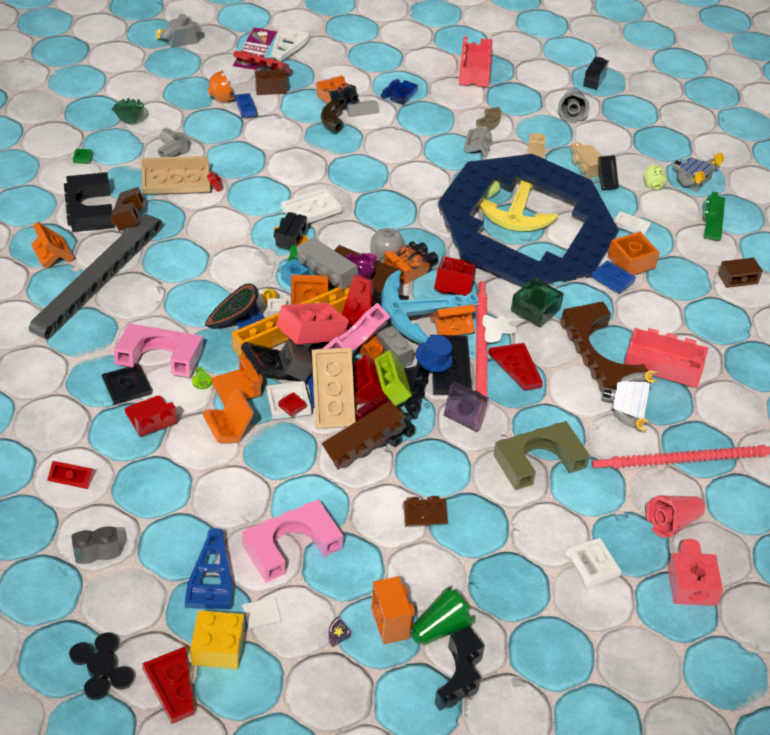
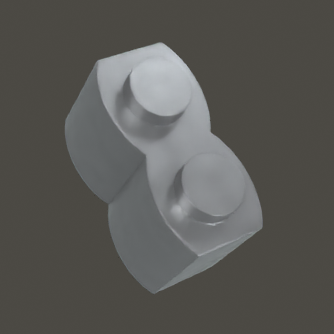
M106 526L95 531L83 530L71 535L77 564H89L98 559L111 560L120 556L116 527Z

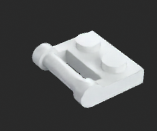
M600 538L571 547L565 552L567 558L572 560L584 579L583 584L588 589L594 587L597 583L620 576V568ZM583 554L595 574L591 575L579 555Z

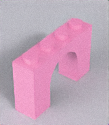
M129 323L114 347V364L134 367L142 353L151 349H165L173 352L170 358L171 374L190 377L203 352V336Z
M319 500L308 502L297 509L289 510L278 517L268 519L264 523L242 531V546L265 583L285 574V560L274 543L279 537L287 533L307 535L313 540L323 557L343 549V534Z

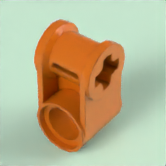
M375 334L356 349L362 357L366 354L372 359H376L383 354V346Z

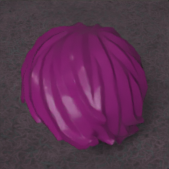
M354 253L346 255V259L357 265L360 276L371 278L375 271L377 255L361 253L358 258Z

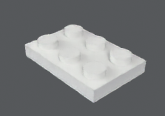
M326 188L281 202V209L286 215L288 212L305 215L307 217V224L342 212V206Z

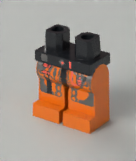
M342 75L330 78V80L326 79L316 82L317 97L327 104L335 100L343 107L345 104L359 101L356 86L345 82V77Z
M411 241L409 245H404L398 251L385 252L384 263L400 269V281L406 285L426 272H431L432 265L438 262V255L434 251L427 254L428 247L424 242L416 244L414 241Z

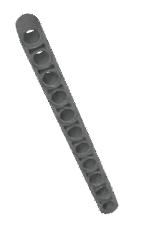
M148 214L142 215L138 225L126 230L33 318L29 325V332L46 340L50 339L160 232L162 220Z

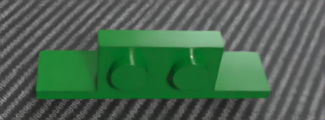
M712 191L705 202L704 217L706 222L704 238L720 241L722 238L725 197H720L718 192Z

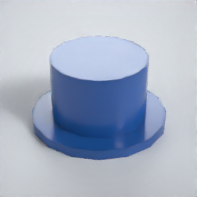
M431 335L426 342L418 346L415 352L416 359L423 368L431 372H444L452 364V355L450 354L452 344L441 335Z

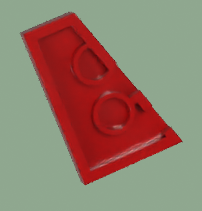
M525 343L489 348L488 354L523 390L542 388L543 381Z

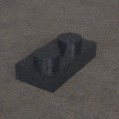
M616 156L598 157L601 190L619 188Z

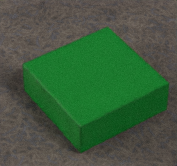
M75 149L73 163L90 164L93 155L92 150Z

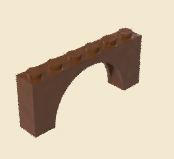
M603 301L563 309V314L560 318L561 326L565 328L569 339L575 345L576 351L582 356L584 364L588 366L601 392H603L604 388L616 389V384L620 382L622 377L632 373L648 372L644 364L627 365L611 361L599 354L592 346L589 337L595 331L608 327L611 312Z

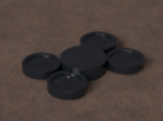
M109 632L102 633L95 639L94 644L97 652L94 654L92 646L85 642L75 644L69 651L70 660L74 664H87L88 674L91 678L85 683L84 692L86 697L91 700H100L107 695L109 687L106 679L110 678L111 685L119 690L130 687L134 681V674L130 668L125 666L116 668L115 658L112 653L118 648V638Z

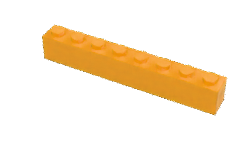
M350 286L344 290L337 287L300 304L328 302L342 314ZM280 312L231 332L232 349L238 356L245 354L241 349L244 342L271 348L290 339L276 326Z

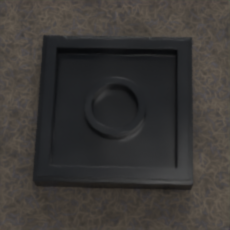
M139 364L134 365V367H125L101 374L113 405L152 394Z

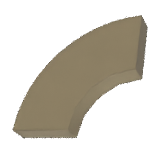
M499 107L485 109V116L476 120L477 128L487 126L488 131L495 129L501 120V110Z

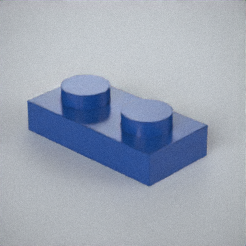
M250 93L235 95V102L241 118L257 116V110Z

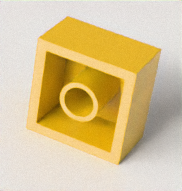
M198 610L190 649L191 664L193 666L238 669L244 635V614Z

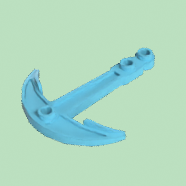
M400 270L389 276L381 292L382 307L390 316L389 321L399 332L421 344L427 341L428 336L423 332L418 323L412 324L408 316L436 312L438 309L472 304L476 307L478 304V297L473 293L466 296L454 295L446 296L445 298L400 300L397 293L400 287Z

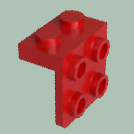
M159 395L124 409L126 416L139 437L177 423L175 405L173 402L166 404Z

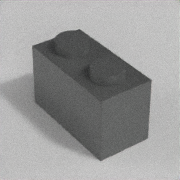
M288 339L279 352L284 372L305 382L308 376L313 374L310 351L308 347L297 345L291 339Z

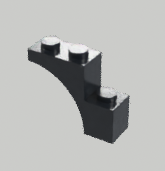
M470 626L450 635L448 649L454 658L456 669L450 681L436 691L434 704L439 711L446 707L451 708L455 706L459 700L465 697L470 698L479 690L481 677L473 666L482 660L485 646Z

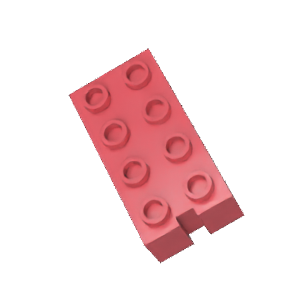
M463 37L458 84L466 86L476 84L479 87L489 86L492 39L481 38V43L476 44L475 42L468 43V37Z
M634 328L624 364H644L648 371L658 372V374L654 373L652 376L698 388L708 347L697 345L696 340L685 338V341L677 339L678 336L674 334L660 335L659 330L648 328V331Z

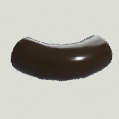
M335 100L330 101L322 108L320 118L325 128L333 134H338L343 127V120L337 117L342 110L340 104Z

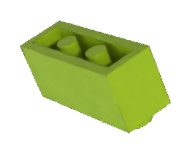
M389 349L374 359L382 391L397 406L407 401L412 394L403 364Z

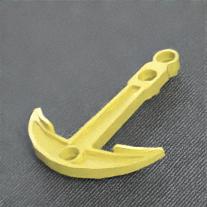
M520 179V186L508 212L497 209V204L485 198L479 203L482 212L492 222L503 228L515 231H533L544 228L558 218L557 213H536L535 217L523 216L530 189L534 185L523 179Z

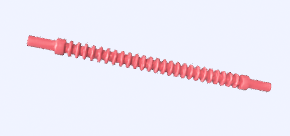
M480 281L478 283V304L476 306L475 400L478 403L477 416L484 418L485 403L488 401L487 342L485 341L486 328L483 326L482 320L483 316L487 315L488 297L485 293V282Z
M754 445L752 448L751 446H747V448L743 446L742 448L736 447V449L734 447L731 449L725 448V450L723 448L720 450L716 448L714 451L713 449H709V451L705 449L704 451L698 450V452L696 450H693V452L687 451V453L685 451H682V453L677 451L676 454L674 452H671V454L666 452L665 455L663 453H660V455L655 453L654 456L650 453L649 456L644 454L643 457L640 454L637 457L636 455L632 457L628 455L626 458L625 456H621V458L613 456L611 459L592 460V468L612 467L613 469H619L621 466L625 468L626 465L630 468L632 465L633 467L637 465L641 467L643 464L644 466H648V464L653 466L654 463L655 465H659V463L664 465L665 462L669 465L670 462L672 464L676 462L680 464L681 461L683 463L687 461L691 463L692 460L694 462L698 460L702 462L703 459L707 462L709 459L710 461L714 459L718 461L719 459L724 460L726 458L729 460L736 457L738 459L741 457L744 459L746 457L751 458L752 456L755 458L757 456L766 457L770 454V446L758 445L756 447Z

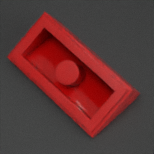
M52 461L47 481L88 489L96 470Z

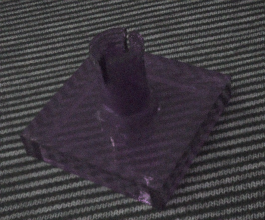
M454 381L450 385L443 416L478 432L482 426L489 398L482 395L479 391H474Z

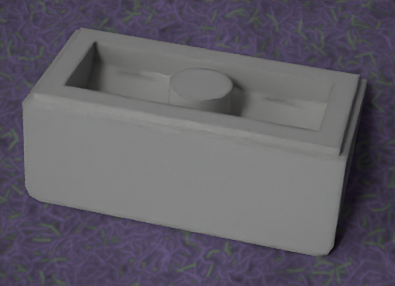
M374 100L350 103L344 106L349 117L379 112L378 102Z

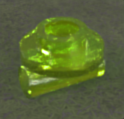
M198 367L196 375L192 378V384L197 389H206L212 383L211 377L204 373L202 367Z

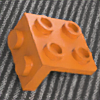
M243 354L239 355L238 370L215 376L211 379V383L222 404L225 406L234 388H240L246 400L261 396L263 379L261 374L254 370L252 363Z
M234 388L223 410L205 409L203 417L217 443H239L253 417V410L240 388Z

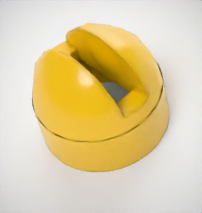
M271 288L264 290L262 293L263 301L268 303V298L278 299L277 291Z

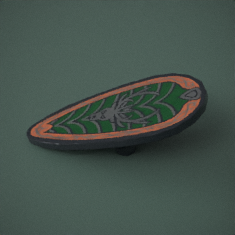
M248 283L237 288L213 310L207 318L205 326L216 328L236 319H242L243 315L253 308L258 299L259 291L257 287Z

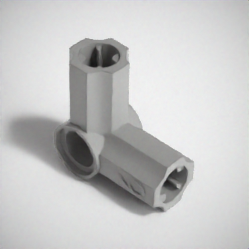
M166 127L161 130L159 138L167 144L157 150L160 157H173L176 154H185L189 151L185 133H176Z

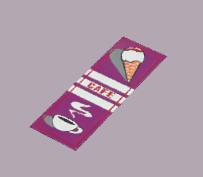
M254 27L241 50L247 51L252 55L258 54L264 57L277 31ZM238 59L233 64L235 67L257 70L259 67Z

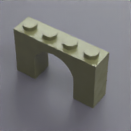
M567 421L538 428L528 433L518 434L511 438L501 439L495 442L493 454L515 490L534 484L536 471L525 455L529 451L543 449L554 453L568 473L587 468L590 454Z

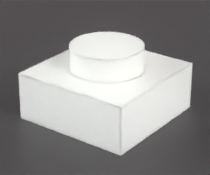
M268 298V316L280 312L281 306L286 305V299Z

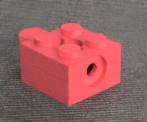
M686 539L680 546V553H673L668 565L673 604L717 606L723 592L716 554H702L700 543L697 540Z

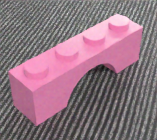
M377 303L340 337L334 338L323 349L351 348L353 353L383 328L390 316Z

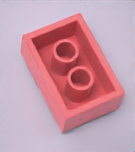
M328 302L281 306L276 326L297 345L306 343L318 344L320 342H331L334 338L343 335L346 332L349 320Z

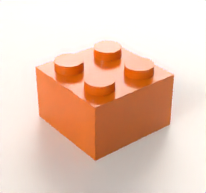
M639 231L611 240L608 257L615 265L635 275L656 268L660 252Z
M399 576L373 581L371 610L383 645L409 639L411 626L413 625L414 607L412 603H408L407 587L405 584L402 585Z

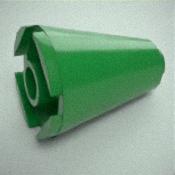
M448 586L411 626L412 632L410 635L417 644L427 645L468 626L471 627L475 623L474 616L469 617L467 612L470 611V608L462 596L455 589L451 592V586Z

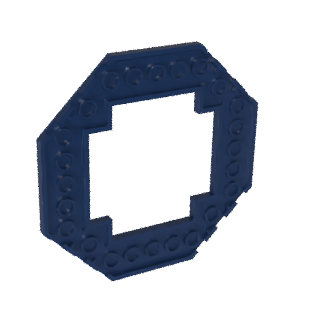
M535 154L467 162L439 199L437 205L443 213V219L447 228L451 231V237L459 249L461 259L523 288L539 283L540 285L553 284L554 281L563 280V282L576 280L577 277L585 276V278H591L592 272L597 270L607 254L611 240L615 239L619 232L592 180ZM519 177L576 203L572 215L585 220L563 258L546 251L541 260L538 261L479 233L484 222L471 216V214L496 180L512 186Z

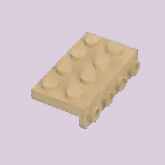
M207 156L143 158L141 160L142 194L210 192V182L207 178L209 174V158Z

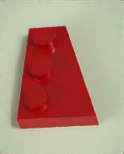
M358 274L353 276L342 315L349 320L346 328L347 331L372 308L373 280Z
M186 646L142 663V669L171 724L193 716L194 705Z

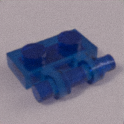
M399 79L391 81L389 87L382 91L381 97L385 99L390 96V100L404 105L418 90V85L406 80L401 83Z

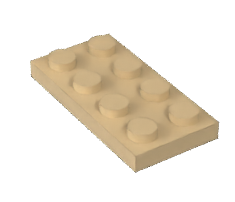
M352 349L312 350L316 429L347 428L355 423Z

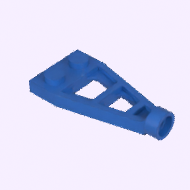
M212 528L208 530L207 539L187 583L185 608L231 610L232 582L224 546L225 532L221 529ZM219 554L220 564H205L207 555ZM205 572L219 573L221 583L220 585L200 584V581Z

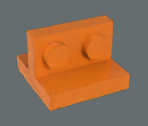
M38 221L33 225L38 238L34 240L31 246L43 267L48 269L59 257L68 262L74 259L63 236Z
M291 275V305L300 304L328 292V276Z
M474 304L438 309L430 315L431 323L435 322L437 335H465L475 332L472 314L476 312Z

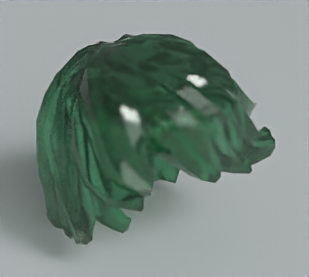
M128 98L127 101L125 99L118 101L111 110L116 113L120 120L132 124L138 122L143 117L145 108L139 99L136 102V100L132 99L130 101V98Z

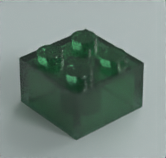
M533 277L513 295L511 311L541 328L561 310L564 293Z

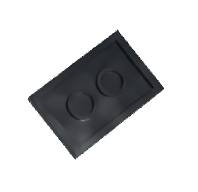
M244 342L241 346L245 357L252 363L254 370L259 374L265 373L290 381H301L284 372L279 356L281 350Z

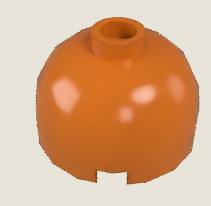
M221 70L210 77L207 90L210 97L214 96L216 101L225 103L235 98L230 96L232 94L231 87L226 75L222 76L224 71Z

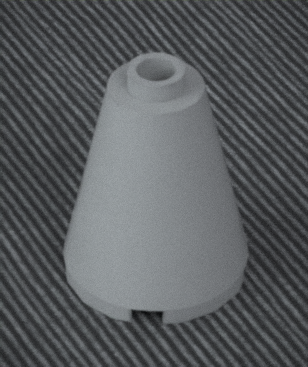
M571 87L567 89L559 101V114L567 122L575 123L581 119L583 120L588 114L589 102L578 88Z

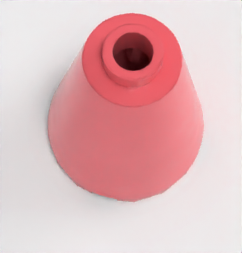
M659 495L647 504V520L652 522L654 526L652 530L658 536L664 538L671 537L700 518L705 513V504L698 496Z

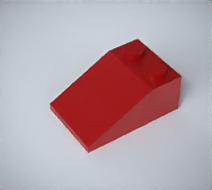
M442 256L434 289L445 294L448 292L463 296L470 294L476 265L466 260Z

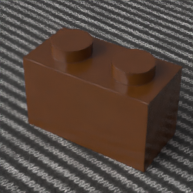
M281 69L255 71L256 95L287 94L286 71Z
M753 257L722 261L718 275L725 287L731 288L759 284L763 271Z

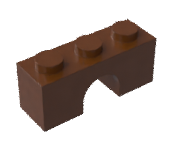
M139 187L121 192L118 196L111 215V221L114 226H117L119 231L139 223L141 216L138 210L143 209L146 202Z

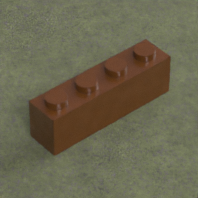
M390 400L321 444L338 470L348 466L356 458L366 455L375 446L382 445L393 435L400 434L407 426L403 417Z

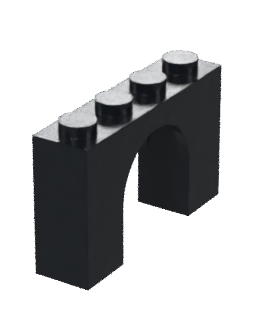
M108 173L66 176L67 183H64V192L67 193L65 194L67 224L72 227V232L115 228L111 221L112 204L94 206L81 204L82 201L89 198L110 196Z

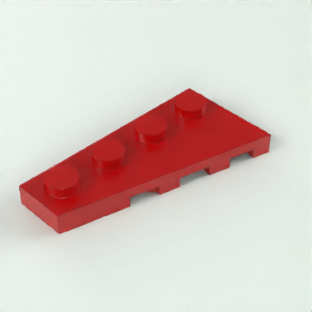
M235 50L233 55L240 61L269 70H285L286 75L292 76L293 73L289 64L271 58H264L258 54L252 55L244 50Z

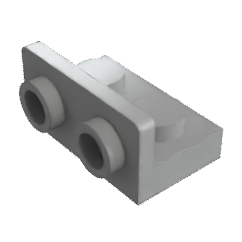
M487 126L468 131L464 145L466 153L481 150L484 157L488 155L493 137L491 131H488Z

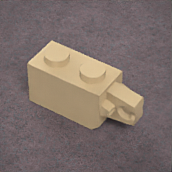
M580 142L571 144L572 161L580 169L581 173L588 179L599 177L598 157L601 155L595 147L589 144L583 146Z

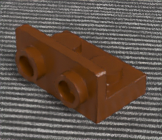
M429 496L427 499L419 500V497H408L402 503L405 527L448 524L445 498L440 499V496Z

